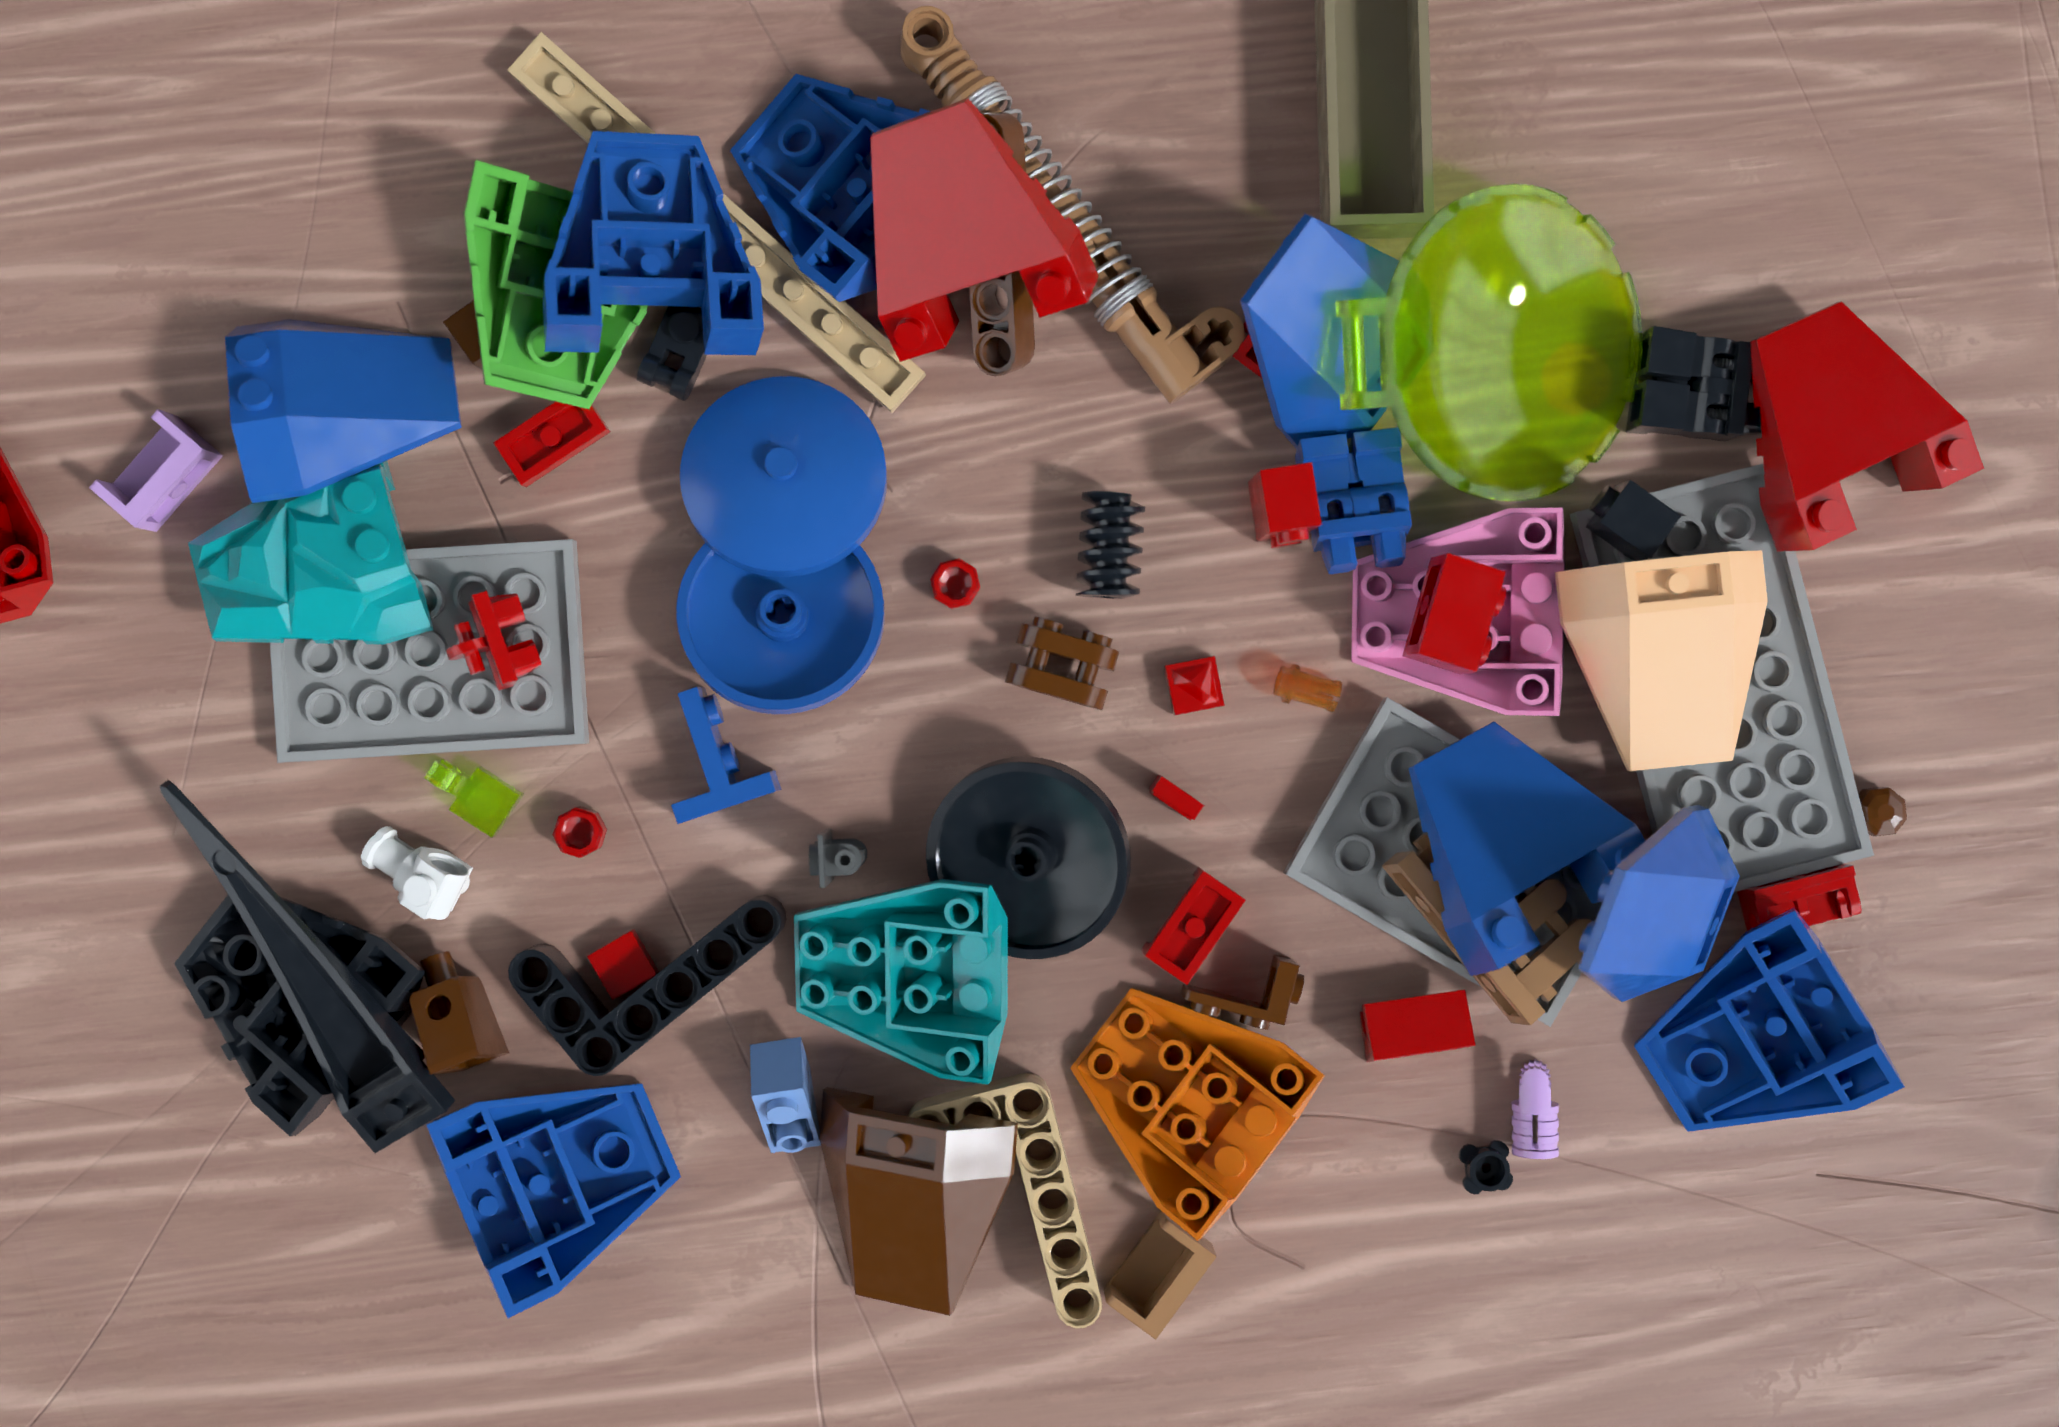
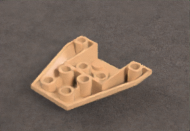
M1762 550L1728 551L1632 561L1555 572L1560 624L1627 771L1733 761L1768 602Z

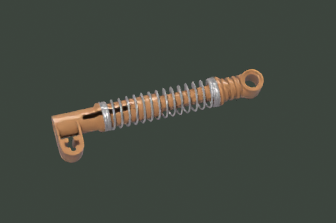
M921 6L912 10L906 16L902 26L901 58L908 69L926 79L930 89H934L936 97L942 99L941 102L944 107L969 98L981 113L1002 112L1000 107L1007 100L1008 103L1003 112L1017 113V119L1019 122L1021 121L1022 111L1020 109H1010L1012 98L1007 96V91L1004 90L1001 83L994 76L984 75L981 70H977L978 66L975 61L969 60L970 55L966 50L962 49V44L954 35L953 24L946 13L933 6ZM920 35H930L939 44L932 48H925L916 43L914 39ZM1020 122L1022 127L1027 126L1028 128L1024 135L1026 173L1031 179L1037 178L1047 190L1045 196L1064 218L1069 216L1080 229L1099 275L1090 299L1085 304L1093 302L1097 307L1094 317L1098 318L1101 326L1107 332L1116 333L1169 404L1174 403L1223 367L1239 349L1245 337L1244 325L1240 317L1234 311L1225 307H1212L1178 330L1157 303V291L1153 287V283H1149L1150 279H1146L1147 275H1141V268H1131L1129 266L1132 257L1129 254H1120L1121 241H1110L1111 228L1100 227L1102 217L1101 215L1090 214L1091 202L1080 201L1082 196L1081 189L1069 188L1072 183L1071 176H1059L1062 170L1061 162H1050L1052 157L1051 149H1040L1042 144L1041 136H1030L1032 131L1031 123ZM1037 139V145L1031 151L1026 142ZM1047 153L1045 161L1041 164L1036 156ZM1057 166L1055 174L1051 177L1046 169ZM1067 179L1066 185L1061 190L1056 182ZM1218 333L1223 338L1222 342L1216 341L1211 344L1201 357L1208 366L1206 367L1192 347L1194 349L1198 348L1207 335L1213 336Z

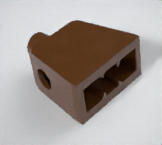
M450 951L441 952L421 960L420 965L425 970L424 977L428 987L410 994L409 1001L430 1075L465 1071L508 1054L509 1050L479 977L458 976Z

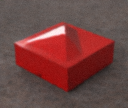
M1215 656L1164 666L1173 715L1225 706Z

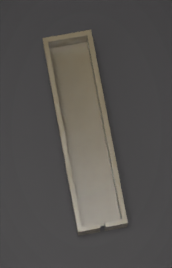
M1314 0L1320 221L1356 239L1422 237L1434 224L1428 0Z

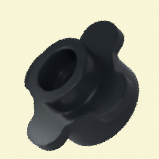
M1493 1140L1489 1145L1480 1147L1466 1144L1460 1149L1458 1156L1465 1167L1466 1176L1462 1184L1466 1191L1476 1195L1482 1190L1489 1192L1496 1190L1504 1191L1512 1185L1513 1176L1510 1173V1165L1506 1159L1509 1155V1148L1504 1142ZM1489 1163L1490 1169L1486 1172L1482 1171V1164Z

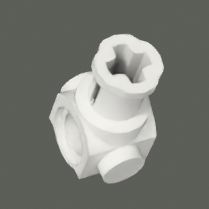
M389 826L379 829L368 840L361 854L362 865L368 869L378 868L393 878V887L399 892V903L424 920L428 918L441 920L448 917L460 894H463L468 889L470 883L469 876L473 867L448 851L422 846L414 849L400 840L397 831Z

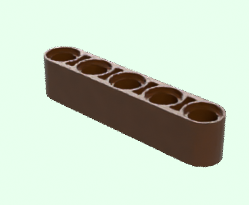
M1005 112L981 113L1014 151L1012 157L1026 172L1024 133L1018 119ZM1019 270L970 286L973 355L979 369L987 375L997 377L1025 367L1032 360L1035 351L1033 302ZM998 286L1003 288L1007 294L1008 303L1005 310L996 302L995 292ZM1000 338L1005 340L1010 347L1011 355L1009 361L1003 359L999 353L998 343Z

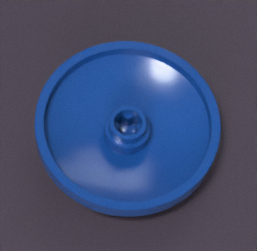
M777 376L758 379L740 385L724 394L707 408L687 438L680 464V486L684 505L691 522L704 542L716 554L734 566L748 572L771 577H795L815 573L838 563L851 554L865 540L882 511L887 489V469L879 435L871 420L853 400L835 388L819 381L794 376Z
M704 543L694 555L682 578L678 591L676 618L680 640L689 661L698 675L713 691L731 703L751 711L767 714H793L812 710L833 701L849 690L862 677L873 661L881 642L885 621V606L882 587L876 569L860 545L838 563L818 572L795 577H771L748 572L734 566Z

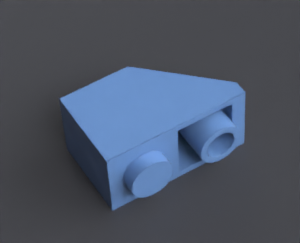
M801 1037L751 1044V1097L771 1153L782 1151L794 1153L804 1148L821 1146L811 1070Z

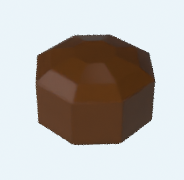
M1891 788L1862 789L1858 794L1869 836L1896 834L1907 820L1905 799Z

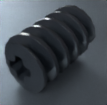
M1111 491L1082 492V500L1095 505V507L1081 511L1080 519L1093 525L1094 528L1081 531L1079 533V540L1093 546V548L1078 553V560L1091 566V569L1077 573L1076 580L1089 586L1090 589L1076 593L1075 596L1125 599L1140 594V588L1126 582L1127 577L1141 574L1140 567L1127 562L1128 557L1143 552L1142 547L1129 542L1130 536L1144 533V527L1131 522L1130 516L1145 512V506L1131 501V494Z

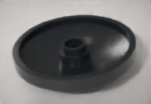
M1024 756L1010 757L987 763L969 773L953 787L942 800L931 821L926 843V864L930 882L943 879L992 885L1008 917V956L1021 959H1046L1068 954L1081 948L1098 936L1110 923L1128 887L1131 872V852L1128 835L1117 809L1094 782L1077 770L1062 763L1039 757Z

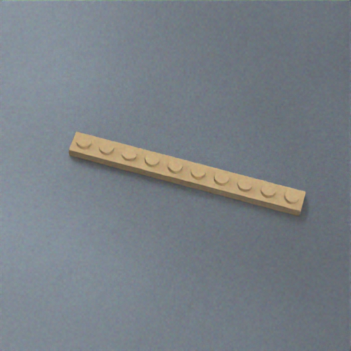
M542 32L508 68V72L514 79L588 144L593 131L656 134ZM724 194V204L732 222H736L741 233V244L750 265L755 266L761 280L762 299L886 409L893 413L926 376L925 372L911 359L900 362L890 341L845 301H836L799 270L792 254Z

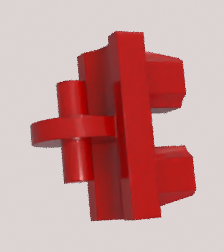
M487 591L471 595L472 601L468 602L479 638H474L469 621L454 625L459 644L446 649L448 659L451 661L465 658L470 675H475L486 671L480 655L481 652L485 651L498 691L513 687L519 677L541 666V660L533 639L506 647L501 632L503 628L525 621L524 611L518 594L497 595L490 598Z

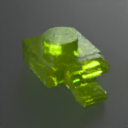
M444 759L440 762L436 760L424 777L436 787L457 797L449 808L451 812L491 838L498 834L524 795L482 766L477 767L470 777Z

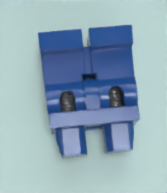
M1400 427L1354 432L1349 446L1346 434L1305 438L1299 441L1295 461L1296 464L1312 462L1322 522L1321 526L1310 532L1312 535L1313 552L1321 551L1328 574L1345 573L1355 570L1358 565L1355 547L1372 545L1376 567L1400 566L1406 558V537L1412 527V520L1402 468Z

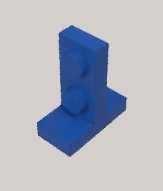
M695 687L677 693L710 792L671 804L677 824L781 790L775 770L736 782L734 773L740 771V765L732 743H723L718 724L724 723V717L715 694L707 696L705 687Z

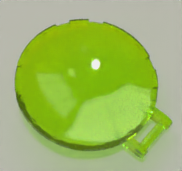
M1497 185L1473 191L1454 200L1429 219L1414 236L1394 271L1386 298L1336 301V318H1342L1345 393L1340 394V410L1390 407L1396 423L1411 449L1437 477L1466 494L1495 501H1526L1553 494L1575 482L1574 477L1588 464L1597 463L1610 448L1620 432L1615 426L1622 414L1625 403L1633 402L1635 386L1639 380L1637 372L1640 370L1642 360L1643 336L1638 296L1630 272H1622L1619 262L1612 251L1616 243L1591 214L1583 215L1575 207L1567 203L1566 196L1534 185ZM1378 316L1381 391L1367 392L1364 341V317Z

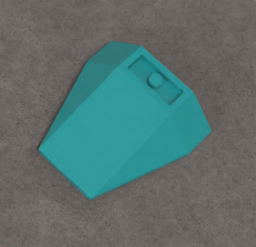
M941 879L801 911L794 915L796 1012L938 1078L986 1085L992 1081L1008 1014V917L992 885Z

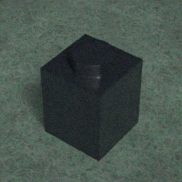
M1628 480L1614 487L1607 485L1597 495L1589 508L1594 515L1586 525V528L1632 561H1642L1653 557L1681 515L1632 480Z

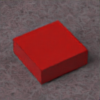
M1159 774L1149 787V793L1190 821L1191 819L1195 820L1204 807L1198 800Z
M635 929L587 956L612 1000L659 973L658 968Z

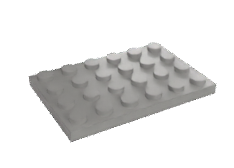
M573 539L406 549L411 570L422 584L434 630L384 645L366 644L363 640H334L333 644L315 643L313 639H285L283 643H270L277 763L589 743L577 541ZM483 591L488 592L489 598L497 595L518 594L524 611L525 621L501 629L506 647L533 639L541 660L539 668L519 677L513 687L500 691L497 689L485 651L481 652L480 655L486 671L475 675H470L465 658L450 661L446 653V649L459 644L454 629L456 624L469 621L474 638H479L468 602L472 601L471 595Z
M1386 697L1380 703L1283 873L1480 986L1382 867L1395 853L1414 851L1416 854L1419 850L1413 842L1423 834L1428 836V832L1423 833L1409 768L1460 739ZM1570 864L1545 878L1556 879L1566 888V902L1556 911L1566 924L1573 919H1590L1596 922L1602 902L1591 903ZM1522 895L1514 896L1515 900L1517 901ZM1545 923L1534 931L1541 945L1527 952L1528 958L1554 936ZM1512 963L1507 964L1513 972L1517 970ZM1578 963L1574 964L1552 985L1558 994L1549 1002L1543 1001L1540 997L1536 999L1546 1011L1538 1020L1549 1027L1553 1024L1582 973L1578 969Z

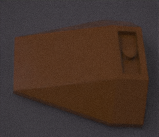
M829 1087L823 1089L820 1143L855 1295L950 1316L956 1308L1014 1175L1018 1123L968 1114L955 1125L873 1110L874 1096Z

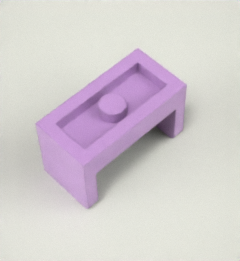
M159 409L154 412L151 418L162 428L113 483L96 479L89 487L132 526L154 532L160 529L223 457L222 454L178 416Z

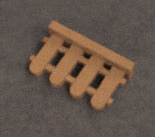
M1423 834L1413 842L1419 850L1416 854L1414 851L1395 853L1382 867L1463 964L1444 929L1441 912H1444L1445 908L1439 882L1433 880L1430 863H1433L1434 859L1429 837L1427 834ZM1544 879L1521 892L1522 896L1517 900L1533 932L1545 923L1554 936L1530 958L1524 954L1512 961L1511 963L1517 969L1515 972L1506 965L1499 970L1473 976L1508 1020L1514 1024L1532 1025L1546 1011L1536 999L1540 997L1543 1001L1549 1002L1558 994L1552 985L1574 964L1578 963L1580 965L1584 955L1583 952L1579 951V943L1584 930L1592 920L1573 919L1568 924L1564 922L1556 911L1566 902L1567 891L1565 886L1556 879Z

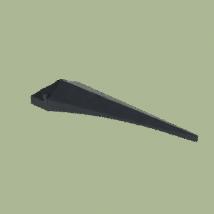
M170 780L161 784L160 792L216 874L280 984L324 1073L342 1116L370 1149L377 1153L445 1113L454 1103L455 1099L434 1074L430 1075L427 1065L422 1061L425 1056L419 1045L180 789Z

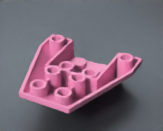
M1563 507L1508 508L1406 543V558L1400 566L1376 567L1374 554L1357 560L1358 565L1353 570L1352 663L1504 715L1560 716L1564 666V631L1560 624L1555 572L1565 571ZM1450 553L1506 572L1502 584L1506 588L1505 602L1500 613L1493 617L1488 636L1492 639L1490 654L1484 665L1479 666L1478 671L1475 673L1457 674L1402 656L1428 565L1432 557Z

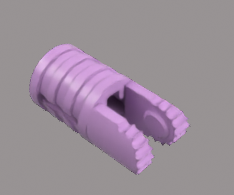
M1529 1060L1521 1068L1519 1099L1512 1101V1154L1529 1159L1556 1158L1559 1156V1133L1557 1129L1559 1127V1118L1557 1117L1559 1104L1551 1101V1080H1549L1551 1075L1548 1073L1550 1069H1547L1546 1064H1543L1541 1060ZM1533 1115H1538V1142H1533Z

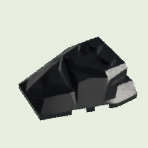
M227 895L174 964L204 1018H213L227 1043L222 1045L221 1048L228 1061L237 1060L250 1085L245 1088V1091L252 1103L287 1135L295 1136L316 1120L335 1098L280 984L231 898ZM280 897L391 1017L402 1026L412 1013L409 1001L410 994L420 989L425 970L388 938Z

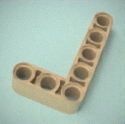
M1022 1073L991 1081L988 1085L979 1084L924 1098L916 1102L910 1109L908 1117L919 1118L923 1115H933L941 1123L955 1125L966 1117L964 1110L969 1104L983 1102L991 1108L993 1112L991 1118L1018 1123L1016 1155L1057 1314L1066 1325L1073 1328H1085L1093 1324L1098 1319L1102 1309L1100 1288L1050 1090L1046 1082L1038 1075ZM1032 1089L1041 1095L1042 1102L1033 1111H1023L1015 1106L1013 1101L1015 1095L1021 1090ZM1036 1139H1045L1052 1143L1055 1149L1049 1158L1036 1160L1027 1154V1146ZM1048 1189L1061 1190L1067 1196L1066 1202L1057 1209L1045 1208L1039 1202V1198ZM1061 1239H1071L1079 1245L1075 1255L1069 1258L1058 1257L1051 1249ZM1081 1288L1087 1290L1092 1295L1090 1301L1081 1307L1071 1306L1064 1300L1068 1292L1073 1289Z

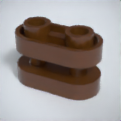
M1034 616L1032 625L1022 623L1016 643L1030 648L1025 666L1010 662L1005 683L1103 711L1108 691L1096 687L1094 684L1099 668L1113 672L1115 670L1119 651L1110 648L1113 639L1088 631H1083L1081 639L1062 634L1063 624ZM1050 654L1079 662L1074 680L1045 672Z

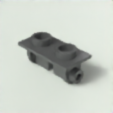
M826 829L818 834V841L809 845L810 875H819L820 888H825L834 880V876L855 873L865 863L868 856L867 848L862 841L854 838L832 839V829Z

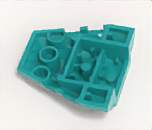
M387 460L305 496L251 503L188 542L212 639L216 642L283 643L285 639H313L315 643L333 644L334 640H363L366 644L384 645L434 630L422 584L411 570L390 494V491L395 490Z

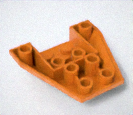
M1134 988L1128 991L1070 1068L1157 1208L1197 1241H1200L1241 1195L1299 1119L1325 1077L1322 1072L1283 1042L1198 1013Z

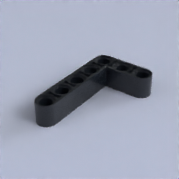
M768 895L756 896L749 900L611 1012L608 1011L565 956L556 947L549 944H536L518 953L510 962L508 969L509 980L513 988L576 1066L585 1074L602 1076L616 1068L772 942L785 927L787 920L786 911L781 902ZM762 907L771 913L774 925L770 932L759 933L751 928L748 916L752 908ZM720 939L730 944L734 956L730 964L721 965L712 960L709 954V946L713 940ZM530 957H537L545 962L548 975L544 982L536 981L530 977L527 971V963ZM673 972H682L690 977L693 982L692 995L682 997L672 991L669 980ZM562 997L572 998L578 1003L580 1007L578 1021L567 1020L561 1015L559 1002ZM640 1004L646 1006L653 1015L651 1028L643 1029L637 1027L632 1022L630 1017L632 1005ZM593 1037L605 1038L610 1042L613 1050L611 1060H601L594 1056L591 1050Z

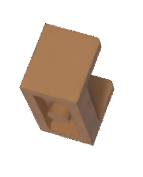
M1160 1211L1105 1286L1106 1303L1156 1340L1216 1259L1217 1255L1212 1243L1204 1237L1200 1241L1195 1240L1166 1214Z

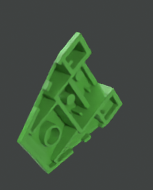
M475 160L464 209V222L484 384L589 409L621 357V351L634 329L640 325L645 317L648 306L601 304L602 332L599 353L545 352L543 320L545 272L549 260L552 258L559 237V230L564 215L566 216L573 191L529 179L530 175Z

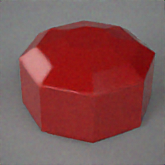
M960 558L940 562L930 578L934 598L950 609L971 605L981 589L976 568Z
M579 806L558 816L552 836L562 853L582 858L602 848L607 828L599 812Z

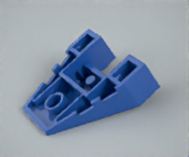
M607 131L592 132L574 185L573 195L566 216L564 215L559 230V237L552 258L549 260L545 272L543 293L545 352L599 353L602 332L601 304L701 307L704 355L756 356L764 331L761 280L755 266L750 265L741 244V233L736 222H732L723 201V191L699 136Z
M1496 722L1484 726L1409 768L1423 833L1428 832L1434 862L1430 863L1433 880L1439 882L1445 911L1441 912L1444 929L1470 976L1499 970L1541 945L1514 896L1570 864L1591 903L1600 902L1597 900L1598 891L1606 874L1609 871L1614 872L1617 865L1645 842L1635 823Z

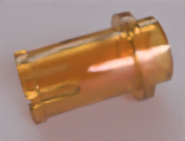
M1292 664L1290 668L1281 666L1279 669L1273 693L1276 696H1280L1282 702L1286 704L1294 700L1326 709L1328 712H1334L1338 702L1333 700V696L1340 698L1342 682L1300 671L1299 665Z

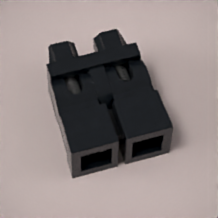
M1653 326L1638 335L1632 380L1642 382L1631 388L1626 433H1658L1724 442L1739 436L1762 434L1760 407L1754 408V403L1748 402L1749 388L1753 386L1750 342H1736L1726 338L1698 336L1695 332Z

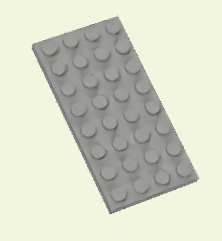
M1763 464L1650 493L1681 515L1651 559L1728 551L1762 550L1768 602L1733 761L1636 771L1652 834L1684 807L1700 805L1709 809L1740 875L1734 892L1874 856L1796 552H1777L1760 506L1759 487H1765ZM1586 509L1570 514L1583 568L1632 562L1630 558L1586 528V525L1594 515L1593 512Z

